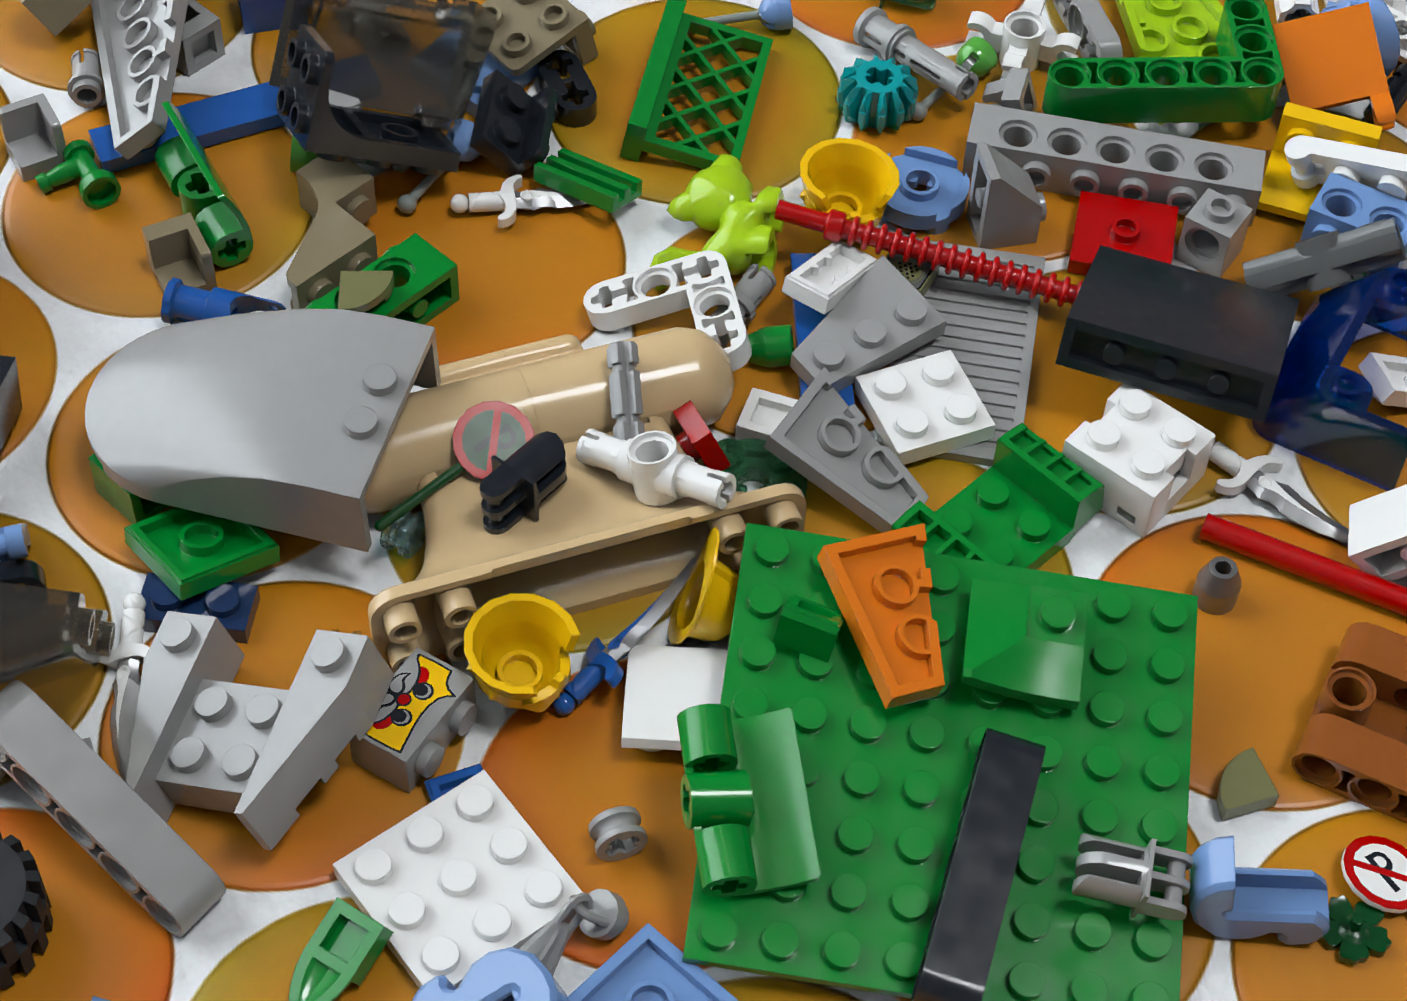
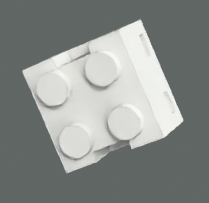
M1123 383L1107 399L1103 418L1092 423L1085 420L1065 440L1062 453L1078 467L1080 466L1091 477L1104 485V503L1101 511L1144 538L1204 476L1216 434L1144 389Z

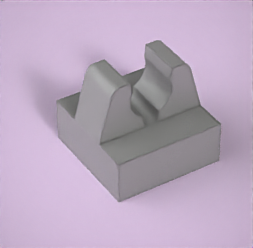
M1012 68L1009 71L1008 78L987 83L982 97L983 102H996L998 104L990 105L1035 112L1037 101L1029 68Z

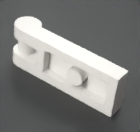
M1303 135L1293 137L1285 144L1284 151L1287 161L1291 165L1294 184L1299 188L1309 189L1318 184H1324L1329 174L1333 172L1407 201V154Z

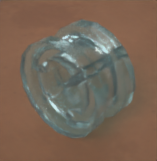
M410 510L385 530L381 531V547L388 551L398 548V554L406 559L412 558L421 548L426 538L423 511H416L412 514V510Z

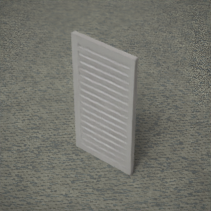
M930 240V243L937 245L938 241ZM944 242V247L951 249L953 244ZM958 245V251L963 253L968 248H971L972 255L979 257L982 252H985L987 260L993 261L996 256H999L1001 264L1007 265L1010 260H1013L1014 267L1017 269H1021L1026 264L1029 267V272L1035 273L1040 268L1044 273L1046 257ZM939 267V274L924 297L947 320L945 332L941 336L893 361L889 367L951 350L996 426L993 439L932 457L993 466L997 439L1017 425L1024 424L1041 295H1036L1034 299H1030L1029 292L1022 291L1020 295H1016L1015 288L1008 287L1006 291H1002L1001 284L994 283L992 287H988L987 280L980 278L978 283H974L973 276L966 274L964 279H960L959 272L952 270L949 275H946L945 268ZM877 434L876 441L880 446H885L879 434Z

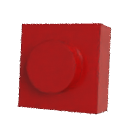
M691 400L673 411L684 430L675 437L686 455L693 457L695 462L702 458L705 465L714 470L723 471L731 466Z

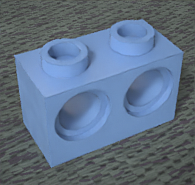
M1331 172L1309 209L1300 241L1336 230L1343 233L1365 224L1395 217L1407 256V201ZM1404 261L1370 270L1369 272L1393 281Z

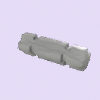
M633 341L612 342L607 348L608 368L613 369L609 376L612 419L617 420L613 427V437L621 440H628L645 432L644 422L639 421L643 414L640 371L635 370L639 363L638 346Z

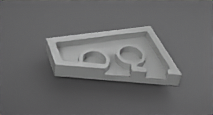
M882 255L792 352L790 367L808 387L825 367L836 380L833 387L839 392L855 383L856 376L877 371L941 336L945 332L947 320Z
M824 367L768 438L764 448L881 533L890 531L892 524L919 500L925 504L929 496L891 448L880 446L863 425L866 417L855 404L847 405L833 387L836 380Z

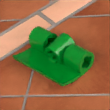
M169 101L163 102L161 105L178 131L179 136L165 141L158 147L155 153V163L173 194L180 198L183 214L189 212L192 214L210 249L213 263L222 267L234 266L245 260L253 249L250 227L186 119Z
M701 704L681 711L677 715L685 771L681 780V809L685 827L688 830L693 829L703 893L712 897L739 896L780 890L817 881L821 875L793 710L788 707L769 713L732 720L730 709L721 704Z

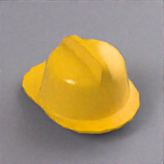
M717 527L710 531L697 564L693 567L688 580L676 597L668 626V639L673 645L681 644L686 638L708 642L720 641L730 634L739 574L717 560L719 548V530Z

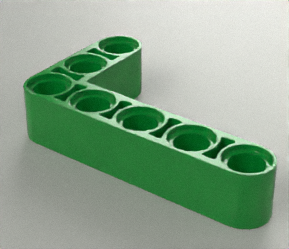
M1225 0L1216 35L1219 57L1059 59L1049 67L1042 110L1044 114L1097 123L1265 121L1274 113L1284 78V70L1267 5L1264 0Z

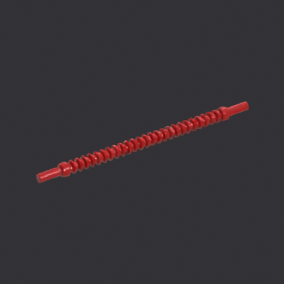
M779 200L774 216L776 220L823 233V239L838 243L842 238L847 240L849 247L854 242H858L861 244V250L863 251L868 246H872L875 248V254L877 255L882 250L889 252V258L891 259L896 254L902 255L903 262L905 263L910 258L917 260L918 267H921L926 262L931 264L932 271H935L940 266L945 268L946 275H949L953 270L959 272L960 279H964L966 274L973 276L974 283H978L980 278L987 280L988 287H992L994 283L1001 284L1002 291H1006L1008 287L1015 288L1016 295H1020L1022 291L1029 292L1030 299H1034L1036 295L1043 296L1044 303H1048L1050 299L1057 300L1058 307H1062L1064 303H1069L1072 307L1084 282L1079 281L1078 285L1071 284V278L1068 276L1063 281H1059L1054 272L1049 277H1045L1042 275L1043 271L1040 268L1035 273H1031L1028 271L1029 267L1026 264L1021 269H1017L1014 267L1013 260H1010L1007 265L1001 264L999 256L990 261L986 259L985 252H982L979 257L972 255L971 248H968L963 253L958 251L957 244H953L951 249L944 247L943 240H939L937 245L930 243L929 236H925L923 241L916 239L915 232H911L909 236L902 235L901 228H897L895 232L888 231L887 224H883L881 228L874 227L873 220H869L867 224L860 223L859 216H855L853 220L847 219L846 212L831 209L829 213Z

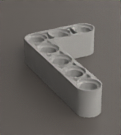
M13 680L0 691V779L8 774L164 929L178 937L183 936L226 893L225 885L219 875L31 688L21 681Z

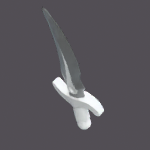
M517 174L507 178L502 183L500 191L468 193L467 197L464 194H456L451 198L450 206L456 213H463L467 210L469 213L501 211L502 214L498 216V227L504 228L516 221L517 209L535 211L543 207L565 208L588 203L551 188L516 192L522 187V175Z
M1214 440L1209 460L1234 477L1231 479H1218L1214 487L1217 493L1237 495L1248 487L1255 492L1258 499L1271 503L1282 515L1316 533L1348 542V528L1326 516L1302 498L1289 485L1274 481L1271 477L1264 474L1267 472H1280L1284 464L1281 458L1262 455L1246 460L1220 441L1215 442Z
M130 593L123 601L125 610L122 611L119 645L111 652L98 646L95 652L100 663L117 669L116 678L112 684L115 699L111 709L110 729L115 761L124 781L126 779L140 688L139 666L143 664L150 648L143 644L146 601L139 593Z

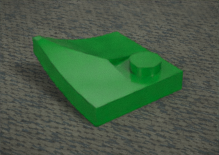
M972 578L961 683L1013 699L1077 710L1080 702L1089 592Z

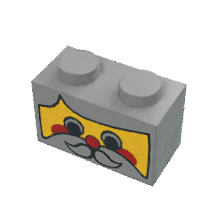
M416 647L395 672L371 728L360 741L352 738L349 742L352 762L410 794L423 777L429 778L437 771L444 758L445 749L456 735H465L475 722L478 714V705H476L474 678Z

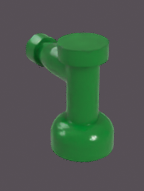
M85 140L70 142L63 150L65 162L55 166L45 174L42 172L34 176L43 194L53 190L52 187L81 177L78 188L79 194L85 205L92 209H102L110 206L118 199L121 193L120 183L114 174L108 170L98 168L94 161V150Z

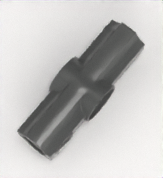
M1395 217L1365 224L1343 233L1336 230L1294 243L1295 247L1249 260L1242 264L1246 285L1288 296L1305 289L1313 292L1354 279L1353 275L1401 262L1407 258Z

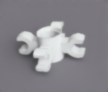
M1025 0L1023 10H1017L1008 14L1004 23L996 22L989 14L981 11H973L971 13L967 28L972 30H969L965 43L972 37H980L986 40L995 50H999V62L1001 69H1003L1000 80L1008 78L1009 71L1012 68H1029V71L1032 72L1039 67L1040 61L1052 64L1059 59L1078 58V56L1073 54H1076L1079 48L1080 36L1073 33H1061L1057 36L1046 33V21L1041 15L1046 0Z

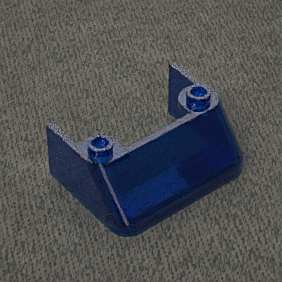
M1389 268L1322 292L1314 298L1286 348L1265 422L1252 420L1253 428L1262 438L1386 491L1395 489L1407 460V428L1368 412L1367 410L1373 398L1371 384L1361 374L1340 365L1363 323L1407 341V269Z

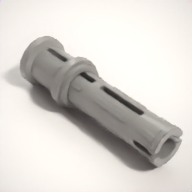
M877 6L866 9L856 21L853 29L854 41L862 47H873L881 53L884 61L894 57L896 65L904 64L910 66V69L936 86L941 87L959 101H963V99L968 100L974 94L978 86V76L917 39L914 29L907 24L894 23L888 19L887 13Z

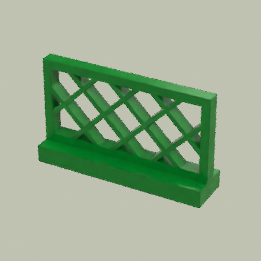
M667 0L627 125L620 157L638 162L641 152L645 151L706 169L710 167L719 155L710 153L705 145L721 141L730 154L740 161L773 39L684 13L686 0ZM691 32L705 36L711 41V44L697 48L687 34ZM742 47L759 52V56L742 61L734 49ZM721 54L730 66L715 70L706 58ZM694 63L703 75L687 79L679 67ZM739 76L748 88L733 93L724 81ZM712 85L720 98L705 102L697 90ZM684 94L693 107L678 112L668 99ZM730 108L739 121L724 125L715 113ZM702 117L711 130L696 135L687 122ZM674 127L684 140L672 142L656 137L657 132Z

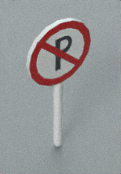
M1368 835L1356 838L1345 848L1341 859L1343 877L1351 890L1366 904L1381 911L1398 914L1407 912V849L1385 837Z

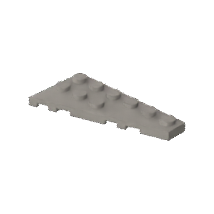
M94 0L91 2L114 149L127 160L142 149L153 146L160 136L166 132L168 115L161 103L166 101L171 103L189 0Z

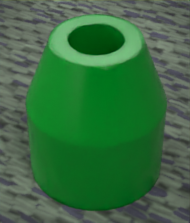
M791 324L766 326L748 335L752 348L749 363L767 368L790 366L791 355L794 351Z

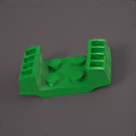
M1021 423L997 439L993 466L935 512L919 500L892 524L891 530L925 523L927 541L923 546L924 552L1037 570L1068 545L1076 532L1103 508L1104 485L1091 477L1080 466L1078 467L1070 461L1063 453L1049 445L1046 440L1028 429L1025 424Z

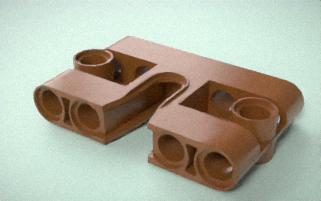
M1357 622L1351 624L1345 632L1292 758V767L1295 773L1311 784L1407 823V637L1375 624Z

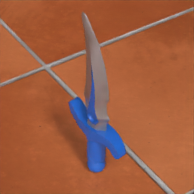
M695 557L688 562L665 591L637 619L610 641L607 647L598 637L593 639L586 651L588 663L563 688L564 693H560V697L556 698L553 702L554 710L558 714L568 715L575 708V703L579 705L603 679L612 688L619 684L624 675V670L619 666L618 662L629 654L633 646L652 628L676 599L690 576L696 561Z

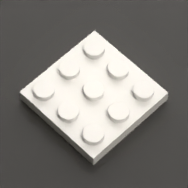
M485 770L477 773L332 864L336 878L360 910L394 932L386 945L419 989L435 976L445 975L457 989L474 962L491 951L509 947L519 949L557 916L569 901L571 895L583 893ZM572 909L563 921L569 922L577 912Z

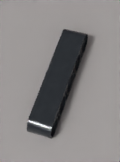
M986 728L974 763L911 1001L982 1000L1046 750L1045 745Z

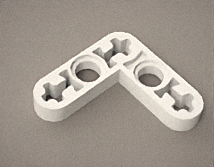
M716 251L697 252L602 281L593 285L584 296L583 304L592 326L598 330L613 331L691 307L696 329L702 330L714 337L719 344L718 336L729 335L731 346L723 349L729 355L732 371L742 368L752 355L751 344L726 259ZM711 274L709 277L702 278L705 275ZM685 281L686 284L680 286L679 282ZM656 286H669V289L659 296H646L647 292ZM635 296L636 300L631 301L630 297ZM713 306H728V309L718 316L710 317L704 315Z

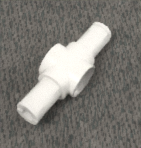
M591 428L585 432L586 436H581L577 443L576 457L579 462L611 471L616 474L619 480L633 484L635 496L645 505L661 506L674 502L676 499L690 497L716 508L724 509L727 506L726 501L730 502L736 491V478L733 474L695 463L693 457L678 452L676 440L672 435L663 431H646L634 438L621 440Z

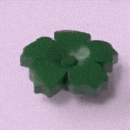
M1344 895L1330 898L1328 904L1330 929L1328 933L1319 939L1328 950H1335L1339 947V960L1351 965L1366 962L1369 954L1383 956L1392 944L1391 940L1387 937V929L1379 926L1385 913L1362 901L1356 903L1353 909Z

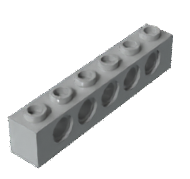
M975 102L962 169L963 176L967 173L968 177L972 178L977 144L987 143L1027 171L1036 190L1080 197L1082 190L1178 206V214L1187 215L1206 190L1210 188L1252 208L1253 212L1249 222V226H1252L1262 192L1266 151Z

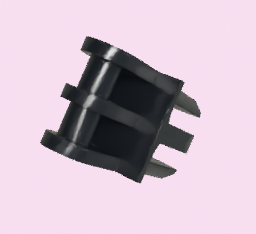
M545 431L536 434L505 461L495 455L491 457L492 472L481 481L479 486L480 494L483 497L481 508L485 514L483 526L487 532L497 535L503 534L525 515L537 522L539 520L538 505L567 481L566 452L563 441L556 433Z

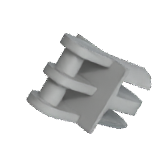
M1084 833L1079 838L1078 851L1081 855L1076 859L1075 874L1077 878L1073 880L1072 894L1130 907L1131 918H1135L1140 913L1173 921L1184 920L1187 915V907L1182 904V896L1188 894L1190 890V882L1185 879V871L1192 868L1193 857L1181 851L1156 846L1157 839L1153 838L1147 847ZM1153 865L1167 868V873L1153 871ZM1150 890L1164 893V898L1150 896Z

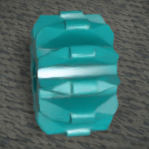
M874 54L871 61L856 58L854 65L844 67L843 74L840 76V84L837 89L838 109L843 111L845 122H858L860 131L868 127L875 128L879 134H881L884 127L899 130L903 121H910L912 114L915 112L919 89L917 78L911 75L910 66H897L894 57L887 61L880 60L876 54Z

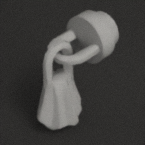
M595 889L588 894L583 892L571 895L569 901L557 916L519 949L533 953L553 976L565 946L578 925L582 932L589 937L603 941L610 940L621 934L626 928L629 920L628 908L619 894L606 889ZM574 909L577 914L571 922H564L563 920Z

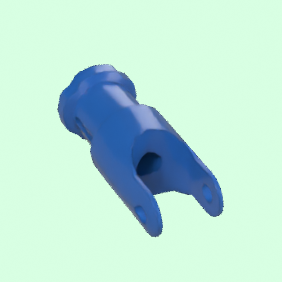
M173 277L168 282L163 294L161 320L163 323L173 324L176 320L189 322L254 311L286 310V308L277 301L233 290L214 287L212 291L187 286L184 285L182 279Z

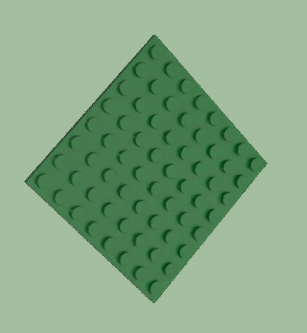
M747 523L720 704L730 709L731 720L756 716L788 707L793 710L821 875L815 882L785 889L739 896L712 897L705 895L702 891L697 858L682 962L911 999L976 756L985 730L990 728L1045 745L1046 750L981 1001H1180L1183 920L1173 921L1140 913L1135 918H1131L1130 907L1072 894L1073 880L1077 878L1075 874L1076 859L1081 855L1078 851L1079 838L1084 833L1147 847L1153 838L1157 839L1156 846L1186 853L1198 596L924 552L925 566L931 570L933 587L929 592L932 619L937 621L945 686L935 697L885 709L845 620L829 662L773 642L783 607L790 596L796 595L841 612L820 567L817 556L824 545L851 539ZM972 578L1089 592L1080 702L1077 710L1013 699L961 683ZM1153 865V871L1167 873V868ZM1150 890V896L1164 898V893ZM1184 895L1182 896V904H1183V905H1184Z

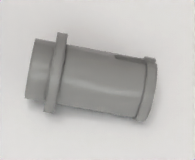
M83 48V62H81L79 50L72 54V77L68 81L67 92L77 105L91 108L98 105L106 94L104 81L101 78L99 53L93 49Z

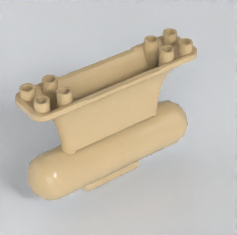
M674 327L621 340L633 341L638 346L639 363L635 370L640 371L643 414L639 421L644 422L645 432L663 431L672 435L676 440L675 436L684 430L673 411L690 400L707 426L721 419L732 398L735 382L729 355L714 337L699 329ZM565 334L439 365L440 386L412 392L407 398L364 496L367 514H379L393 510L456 464L458 461L453 453L452 435L457 421L468 408L485 401H501L515 406L527 416L535 435L545 431L556 433L563 441L566 452L567 481L538 505L539 520L537 522L525 515L507 532L498 535L487 532L483 526L485 514L481 508L483 497L479 489L482 480L473 478L466 471H463L421 502L426 536V548L421 571L414 581L387 588L371 600L368 606L371 641L386 663L391 665L394 674L416 647L433 656L447 652L451 660L464 661L467 660L464 653V631L473 613L489 600L510 593L536 594L555 601L570 615L662 591L674 581L692 558H696L694 566L697 564L706 539L714 527H717L719 530L717 560L739 574L746 524L753 523L804 532L807 507L805 497L801 489L796 485L782 483L749 492L735 491L730 502L726 501L727 506L724 509L716 508L690 497L676 499L674 502L666 505L651 506L645 505L637 499L633 484L619 480L616 474L611 471L579 462L576 457V448L581 436H586L585 432L592 428L613 437V427L617 423V420L612 419L609 376L613 369H609L607 364V348L610 343L583 350L576 336ZM676 440L678 452L685 454Z

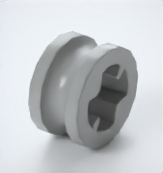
M631 806L610 808L599 813L591 820L588 825L590 837L596 841L595 852L601 860H623L637 854L645 847L648 842L646 830L640 826L641 816L636 808Z

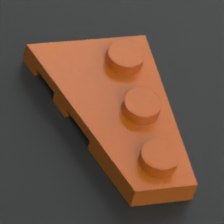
M925 523L824 545L817 556L820 567L885 709L935 697L945 686L937 621L932 619L929 592L933 587L931 570L925 566L923 546L927 541Z

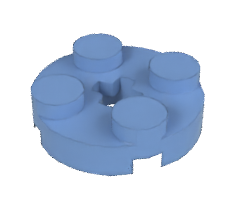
M925 146L906 147L904 155L892 158L899 170V186L893 197L888 201L881 221L892 222L904 228L924 230L928 234H942L948 230L950 223L958 219L964 212L968 201L970 179L967 173L963 176V173L957 169L958 161L950 154ZM918 184L927 186L926 191H917L914 189L917 187Z

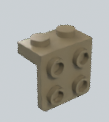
M486 0L464 16L461 22L464 31L513 76L522 75L560 46L575 54L584 66L598 56L593 37L596 34L593 22L583 11L578 10L568 0Z

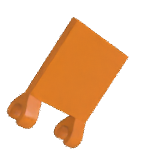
M1369 2L1273 24V31L1284 70L1289 103L1323 110L1370 99L1374 125L1383 127L1382 131L1394 128L1396 112L1389 92Z

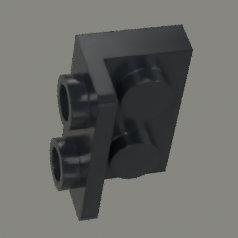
M496 69L483 80L470 146L509 177L521 174L529 168L534 169L535 164L538 162L543 163L550 150L548 144L552 124L556 117L555 106L558 91L549 85L531 97L519 84L512 82Z

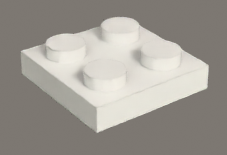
M951 350L855 377L854 391L884 445L891 448L903 465L993 439L996 425Z

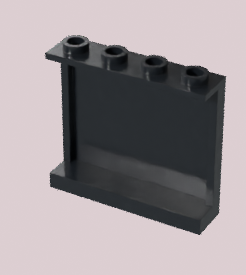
M1100 245L1067 316L1055 364L1264 423L1280 374L1300 299Z

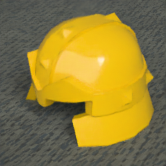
M835 138L821 141L809 148L800 161L803 191L799 197L803 200L805 207L829 213L831 209L847 213V219L853 220L855 216H859L860 223L867 224L869 220H873L874 227L878 226L888 201L893 197L899 186V170L892 158L877 146L858 139Z
M510 593L489 600L473 613L464 631V653L469 662L466 669L473 674L479 689L489 697V700L498 702L507 708L544 712L556 698L560 697L562 689L569 683L571 678V662L568 651L574 650L581 634L572 616L555 601L536 594Z

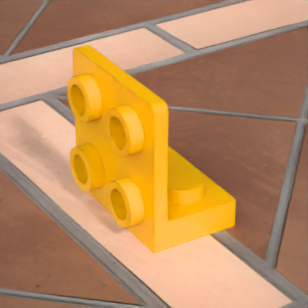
M1286 102L1263 177L1262 192L1257 209L1306 222L1309 209L1324 185L1318 184L1313 188L1302 189L1294 184L1291 165L1288 163L1284 151L1285 144L1291 138L1303 135L1376 149L1383 127Z

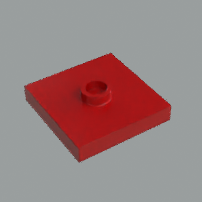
M1081 190L1067 272L1087 275L1100 245L1171 264L1179 207Z

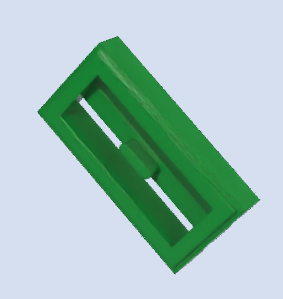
M565 148L558 151V157L554 155L547 157L546 164L538 162L534 165L533 180L537 183L609 213L617 211L642 195V179Z

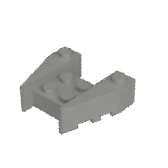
M167 611L143 661L125 782L166 823L175 804L234 813L263 849L272 850L300 816L296 808L318 780L326 784L338 769L339 765L335 759L351 739L355 738L360 741L371 728L394 677V673L369 636L317 629L289 690L232 683L245 654L218 618Z

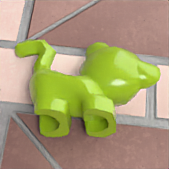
M721 154L710 167L699 171L692 177L685 192L677 195L670 202L666 211L677 220L682 222L692 221L703 230L715 231V234L707 241L702 251H716L722 254L726 259L731 276L746 273L752 264L759 265L758 271L763 265L772 273L774 272L778 251L775 233L782 232L784 225L783 221L774 219L779 200L785 201L782 188L767 186L760 191L755 201L752 202L753 184L743 174L742 164L733 155ZM670 246L654 255L650 267L702 251H690ZM656 286L653 289L661 291L667 288V286Z

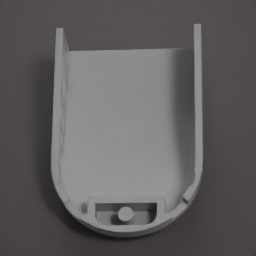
M303 308L235 314L182 322L156 329L140 336L119 350L108 360L94 379L85 405V426L91 448L102 464L104 472L115 483L143 499L368 552L372 542L364 496L413 385L432 388L441 384L435 327L383 315L345 309Z

